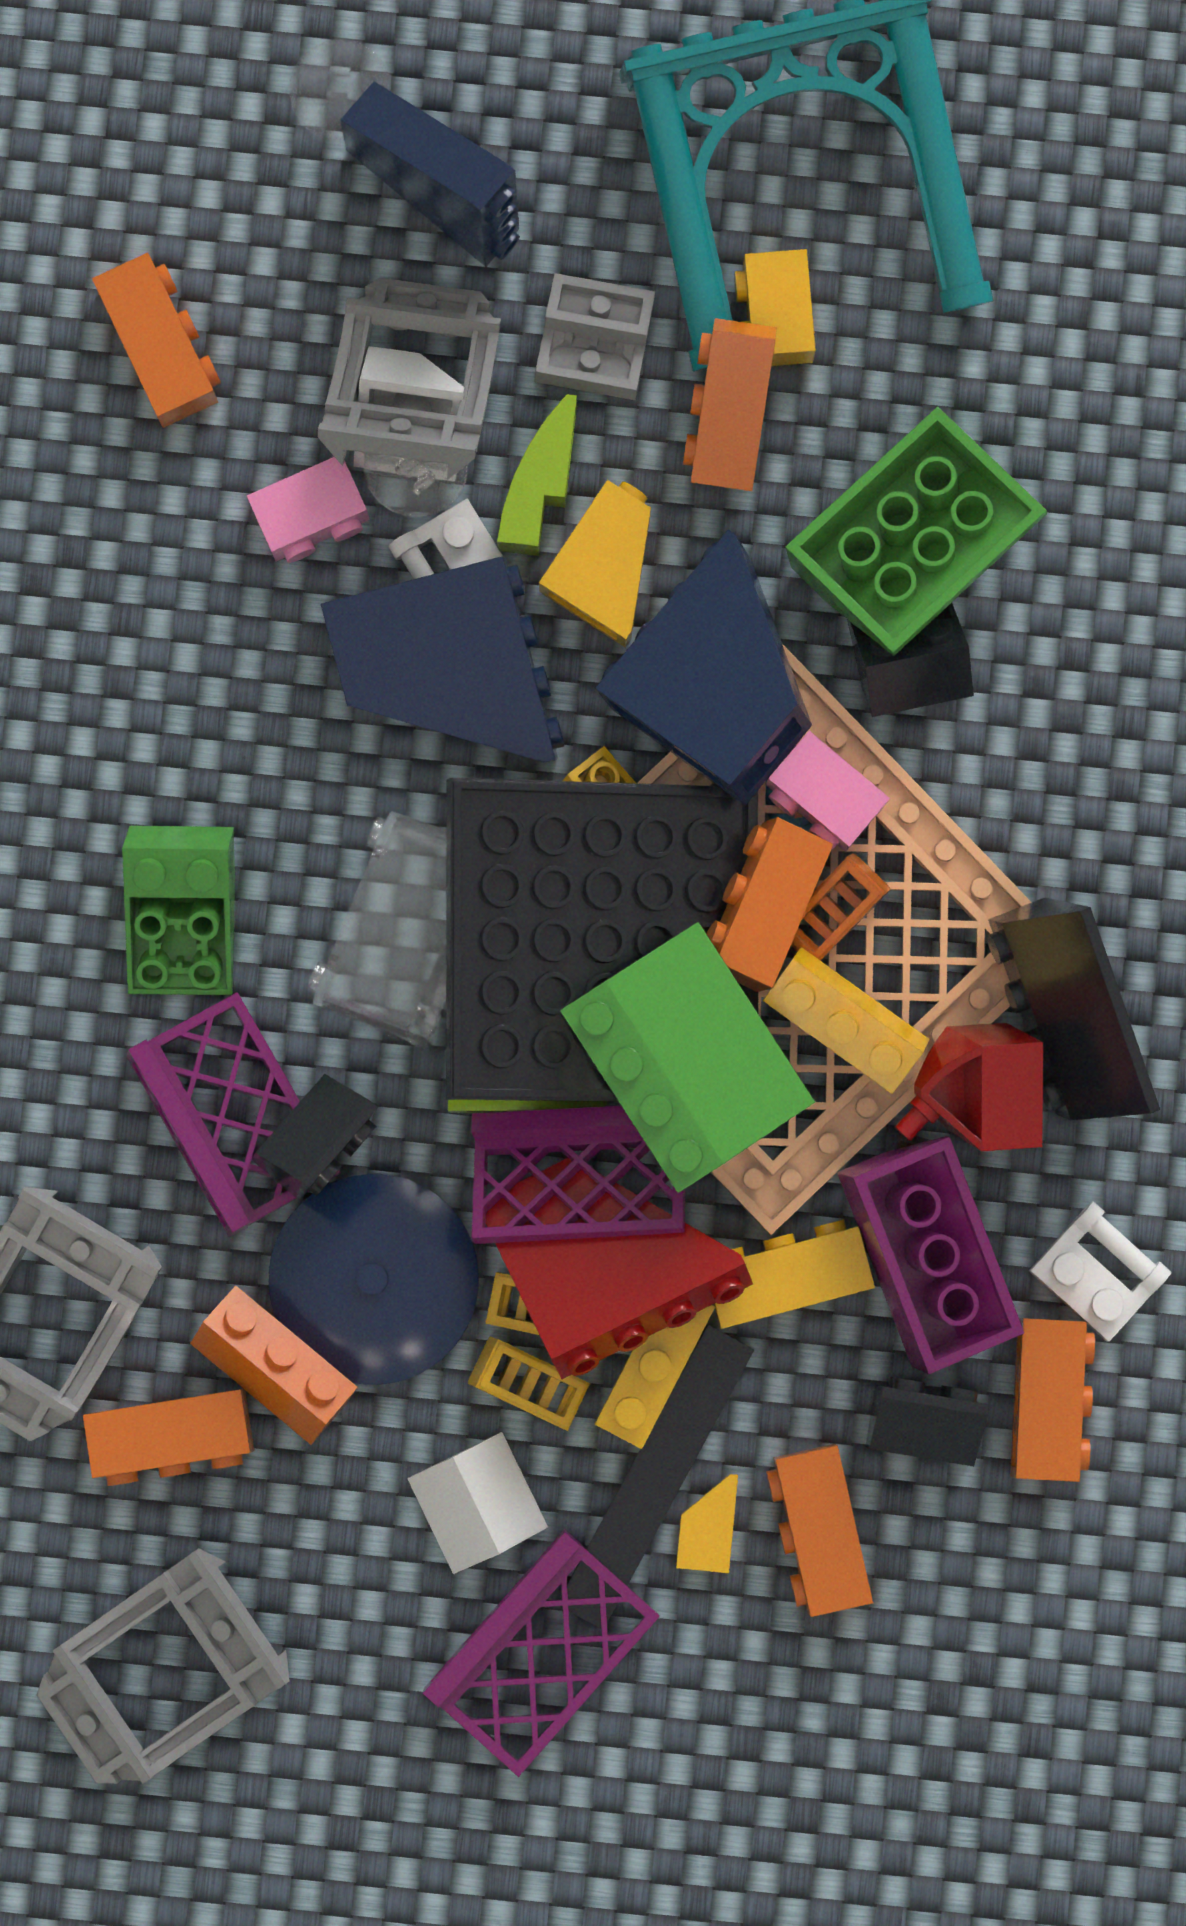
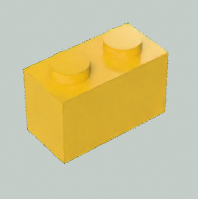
M807 249L745 254L743 270L734 271L736 302H746L747 321L740 322L777 327L772 366L813 363L816 349Z

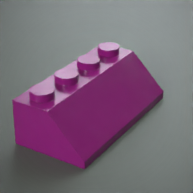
M949 1136L884 1152L837 1172L912 1367L930 1375L1024 1334Z

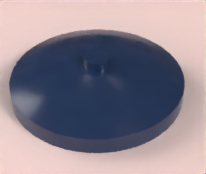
M364 1174L340 1179L326 1185L317 1197L314 1194L310 1195L294 1210L282 1227L274 1244L270 1259L268 1286L273 1313L279 1322L352 1383L382 1385L403 1381L423 1373L441 1361L456 1346L468 1328L474 1314L479 1291V1268L475 1248L466 1227L455 1211L443 1199L424 1186L408 1179L384 1174Z

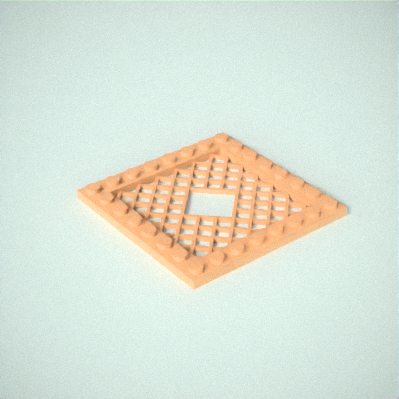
M784 645L786 656L812 723L808 731H811L890 798L868 825L867 844H852L846 852L867 853V865L874 872L875 853L904 854L903 882H885L891 890L903 891V919L874 918L873 908L866 915V918H863L856 925L866 926L865 955L836 954L835 946L828 953V966L836 971V963H865L864 992L875 1000L901 1001V1019L908 1024L910 1001L937 1003L912 1026L929 1038V1041L921 1057L893 1094L854 1066L834 1065V1052L827 1047L826 1065H798V1035H811L791 1021L790 1027H767L772 1035H790L789 1062L796 1073H826L825 1102H815L805 1109L824 1111L802 1133L796 1137V1116L788 1120V1139L761 1138L710 1172L769 1235H772L911 1102L916 1096L914 1094V1084L932 1046L947 1026L992 1024L1010 1007L1004 985L1010 981L1004 964H998L991 952L984 957L985 933L987 935L993 933L988 919L1032 903ZM669 752L637 784L712 786L714 783ZM766 781L758 790L759 826L765 822V814L785 813L776 805H765ZM795 813V819L799 817L802 818V815L800 813ZM876 820L900 845H875ZM838 845L833 851H830V874L838 866V852H845ZM912 857L937 883L912 882ZM818 880L815 888H817L824 880ZM845 881L853 889L866 890L858 881ZM833 889L829 896L837 903L838 892ZM940 891V920L911 919V892ZM948 895L973 921L948 920ZM829 915V927L835 930L840 924ZM874 927H903L902 956L873 955ZM911 928H939V957L910 956ZM948 928L976 929V958L947 957ZM873 963L902 964L901 993L873 992ZM910 964L939 965L938 994L910 993ZM947 965L975 966L947 993ZM763 990L758 992V1007L760 1017L761 998H765L769 990ZM834 1073L862 1074L834 1101ZM759 1146L787 1147L772 1160Z

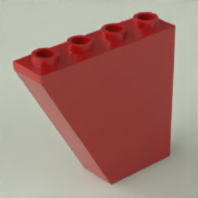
M566 1158L541 1172L552 1181L572 1161ZM580 1169L561 1190L578 1204L598 1184ZM532 1175L518 1182L508 1192L525 1207L545 1186ZM617 1183L613 1185L630 1202L637 1196V1194ZM606 1192L586 1213L596 1222H610L624 1207ZM553 1195L534 1216L544 1225L558 1224L571 1209ZM501 1198L486 1212V1226L504 1227L519 1212L505 1199ZM649 1201L644 1202L638 1208L650 1220L672 1219L670 1213ZM631 1215L626 1221L638 1219ZM579 1218L575 1223L585 1222L581 1218ZM526 1221L522 1226L532 1224L529 1221ZM685 1223V1232L495 1243L561 1379L570 1375L579 1376L586 1374L596 1368L600 1360L618 1351L628 1352L643 1345L647 1341L648 1336L666 1327H680L691 1321L697 1312L715 1303L725 1304L738 1298L745 1288L753 1285L741 1254Z

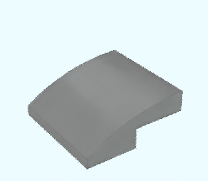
M554 273L534 382L636 400L655 291Z

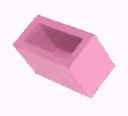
M335 457L247 495L250 506L276 562L283 558H286L288 563L301 560L316 551L315 544L331 537L334 538L335 542L353 537L363 530L361 524L370 520L365 504L345 460L342 466Z
M811 731L806 733L766 782V786L772 790L768 796L769 799L787 815L792 817L798 812L813 824L808 831L832 843L831 851L838 845L846 852L890 799Z

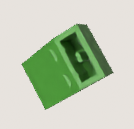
M129 826L122 847L128 994L232 995L235 904L234 827Z

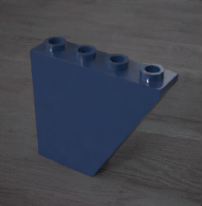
M374 81L340 119L346 151L485 267L495 257L500 260L504 259L512 251L520 238L516 233L519 230L515 170L506 162Z
M727 530L718 542L713 543L707 548L699 565L684 582L679 583L672 590L668 602L652 621L645 623L639 629L632 645L619 660L607 667L602 680L595 687L614 712L745 806L812 726L751 558L737 536L730 530Z
M501 556L321 603L347 706L546 763L557 760L556 749L564 747V741L557 716L547 717L543 698L550 697L551 690L544 666L534 667L530 647L538 646V640L531 615L522 617L517 597L525 595V590L518 565L508 566L507 558Z

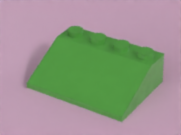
M937 406L785 548L791 568L825 602L894 656L1045 517L1047 510Z
M699 922L560 1010L678 1193L815 1103Z

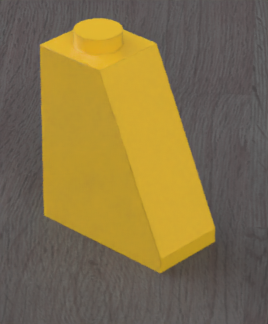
M607 479L539 581V592L626 648L632 638L651 507L645 504L648 499L646 495L631 484L622 481L618 487Z

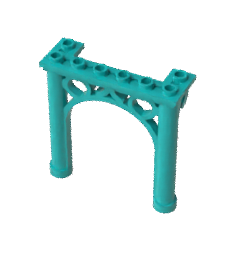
M843 0L833 4L835 12L814 16L812 8L803 9L783 15L784 24L764 28L762 20L751 21L732 27L733 36L713 40L712 32L699 33L681 39L683 47L664 52L661 44L643 46L632 50V56L623 62L619 72L621 84L627 83L629 92H635L693 350L688 351L693 372L707 369L708 366L697 364L702 332L712 334L715 318L733 321L705 196L706 174L711 156L722 136L739 118L765 102L788 94L814 91L841 94L871 106L888 119L902 137L911 160L943 313L994 301L990 282L983 279L926 18L928 14L927 5L932 0H877L878 2L865 5L864 0ZM887 32L889 41H887L881 34ZM836 39L828 48L825 56V71L829 76H818L819 66L809 67L802 64L791 52L793 48ZM858 43H867L875 47L880 55L878 71L863 84L845 77L838 68L837 56L839 51L848 45L854 46ZM770 54V64L767 72L762 78L752 82L755 92L745 97L746 85L742 76L733 67L725 64ZM892 66H894L904 113L890 99L875 90L889 75ZM783 69L791 77H795L776 82ZM689 73L683 80L680 90H677L674 76ZM711 77H722L732 84L734 101L722 117L701 112L693 106L690 99V91L696 82L702 79H710ZM682 114L693 123L711 128L698 152L695 164H693Z

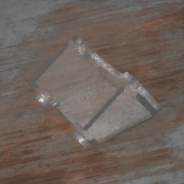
M391 811L387 819L377 817L372 827L367 846L374 848L328 962L327 964L320 961L317 963L307 990L315 993L313 999L315 1006L431 1052L440 1027H438L442 1018L440 1012L441 1010L446 1011V829Z

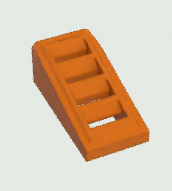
M855 853L848 855L813 892L802 918L825 941L818 946L798 927L791 946L796 951L802 947L821 961L878 904L891 888ZM849 873L870 893L865 899L843 880ZM833 889L854 908L850 915L828 895ZM818 904L840 924L835 930L831 929L813 911Z

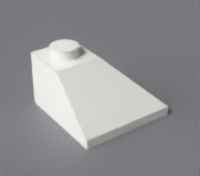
M368 346L360 375L358 402L457 416L459 403L463 401L465 387L420 353ZM354 451L353 467L447 479L448 464L438 462L424 463L409 458L367 455L363 452ZM456 473L455 475H453V476H452L450 479H448V480H454V481H455V480H456L457 473Z

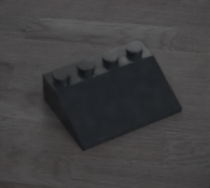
M1045 897L988 919L993 932L987 935L990 951L998 964H1004L1010 981L1004 985L1008 1002L1016 1014L1021 1013L1027 1030L1025 1033L1043 1042V1101L1050 1112L1055 1110L1056 1115L1068 1120L1141 1115L1159 1111L1160 1107L1091 907Z

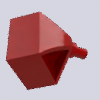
M1008 1023L947 1026L932 1046L914 1084V1094L916 1096L909 1103L912 1108L899 1121L895 1129L907 1140L911 1141L928 1122L934 1124L938 1119L947 1130L980 1151L1042 1147L1043 1042Z

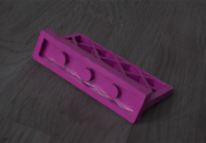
M238 992L147 1041L146 1039L128 1049L126 1058L229 1238L297 1199L289 1191L280 1195L282 1185L277 1182L273 1199L253 1210L243 1192L248 1171L271 1177L260 1166L250 1164L257 1137L269 1138L273 1133L272 1131L260 1128L267 1101L289 1106L292 1111L300 1100ZM231 1009L234 1010L244 1027L238 1046L208 1038L213 1019ZM206 1023L203 1036L190 1033ZM247 1035L257 1051L244 1048ZM178 1038L199 1043L200 1047L193 1071L172 1066L161 1047ZM206 1046L236 1054L229 1081L198 1073ZM241 1056L264 1062L269 1071L264 1091L234 1083ZM178 1076L190 1079L187 1092ZM273 1080L282 1096L270 1093ZM196 1081L226 1089L219 1116L196 1110L191 1101ZM232 1091L262 1099L254 1126L224 1118ZM203 1121L216 1124L213 1138ZM222 1126L252 1134L244 1162L224 1157L221 1154L217 1142ZM229 1166L242 1169L239 1183ZM340 1170L336 1173V1175L333 1178L341 1174Z
M622 1106L472 1113L471 1133L475 1139L472 1240L474 1244L685 1232L686 1188L679 1193L674 1186L672 1190L666 1185L669 1178L664 1171L656 1176L639 1161L650 1149ZM628 1148H635L631 1153L627 1150ZM614 1149L624 1160L603 1178L587 1163L600 1150ZM574 1151H583V1152H581L579 1155H577ZM549 1152H563L572 1162L551 1181L535 1165ZM531 1153L527 1158L522 1155ZM510 1154L520 1165L499 1184L487 1173L488 1156ZM634 1167L650 1183L630 1202L613 1185ZM581 1169L598 1185L582 1201L576 1204L561 1188ZM530 1172L545 1188L524 1207L508 1191ZM487 1184H488L491 1188H493V1190H492L488 1195H487ZM660 1190L672 1201V1219L650 1220L638 1208ZM607 1192L624 1208L610 1222H596L586 1211ZM555 1195L571 1211L558 1224L544 1225L534 1214ZM501 1198L505 1199L519 1212L504 1227H486V1212ZM631 1215L638 1219L626 1221ZM579 1218H581L585 1223H575V1222H576ZM526 1221H529L532 1224L522 1226Z
M564 1529L424 1687L423 1694L438 1708L441 1707L519 1777L656 1622L660 1615L583 1547L573 1535ZM581 1560L598 1574L600 1597L568 1599L567 1576ZM605 1582L621 1596L605 1597ZM561 1584L562 1599L547 1600ZM629 1602L644 1616L630 1633L607 1634L606 1603ZM600 1604L602 1634L570 1636L568 1606ZM563 1606L564 1637L533 1638L531 1617L540 1607ZM526 1624L527 1639L512 1640ZM623 1640L609 1656L608 1641ZM602 1642L603 1664L595 1673L572 1674L570 1644ZM565 1644L566 1674L535 1676L533 1646ZM527 1646L529 1677L497 1679L496 1657L505 1647ZM491 1665V1679L476 1680ZM573 1681H587L573 1697ZM567 1682L568 1704L561 1712L537 1714L535 1684ZM529 1684L531 1715L499 1716L498 1686ZM492 1686L493 1717L471 1718L455 1704L468 1688ZM552 1721L538 1737L537 1722ZM531 1722L533 1743L517 1760L501 1745L500 1724ZM494 1724L495 1739L479 1725Z

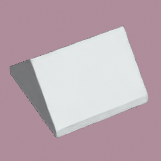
M503 1432L407 1478L453 1574L499 1555L548 1528Z

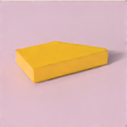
M738 1474L727 1475L720 1483L681 1514L676 1568L729 1573Z

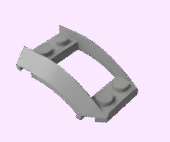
M378 278L365 286V295L359 299L347 298L337 359L325 403V414L322 423L318 427V438L342 466L347 450L363 452L367 455L409 458L424 463L448 464V480L475 459L488 402L501 318H494L490 314V303L481 291ZM373 324L388 326L394 330L410 329L439 333L445 337L462 336L472 338L463 384L465 387L463 401L459 403L457 416L358 402L360 375L368 346H370Z
M24 1187L18 1197L19 1200L0 1231V1295L28 1249L112 1299L103 1319L60 1391L0 1357V1424L25 1439L32 1441L49 1433L53 1428L75 1418L122 1341L162 1266L149 1245L140 1250L54 1199L58 1191Z
M198 1548L53 1650L54 1657L49 1671L43 1675L36 1695L96 1783L117 1784L121 1780H138L144 1784L185 1753L290 1681L286 1650L277 1655L218 1567L225 1563V1561ZM171 1601L230 1689L143 1749L84 1661Z

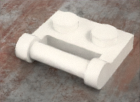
M468 498L417 529L403 534L388 546L396 560L402 559L413 579L434 574L420 551V548L430 542H433L449 570L502 556Z
M1092 1201L1031 1267L1029 1272L1084 1322H1087V1325L1106 1342H1110L1145 1301L1167 1280L1172 1272L1160 1261L1156 1264L1153 1263L1102 1216L1105 1211ZM1087 1232L1094 1236L1141 1279L1132 1290H1129L1078 1243Z

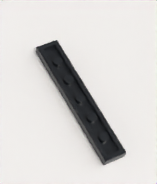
M710 1325L706 1326L646 1443L639 1450L587 1547V1550L627 1586L754 1352V1349ZM582 1560L577 1565L567 1584L568 1599L600 1597L598 1574ZM605 1582V1597L621 1596ZM606 1603L607 1623L618 1603ZM600 1604L568 1606L569 1612L601 1629Z

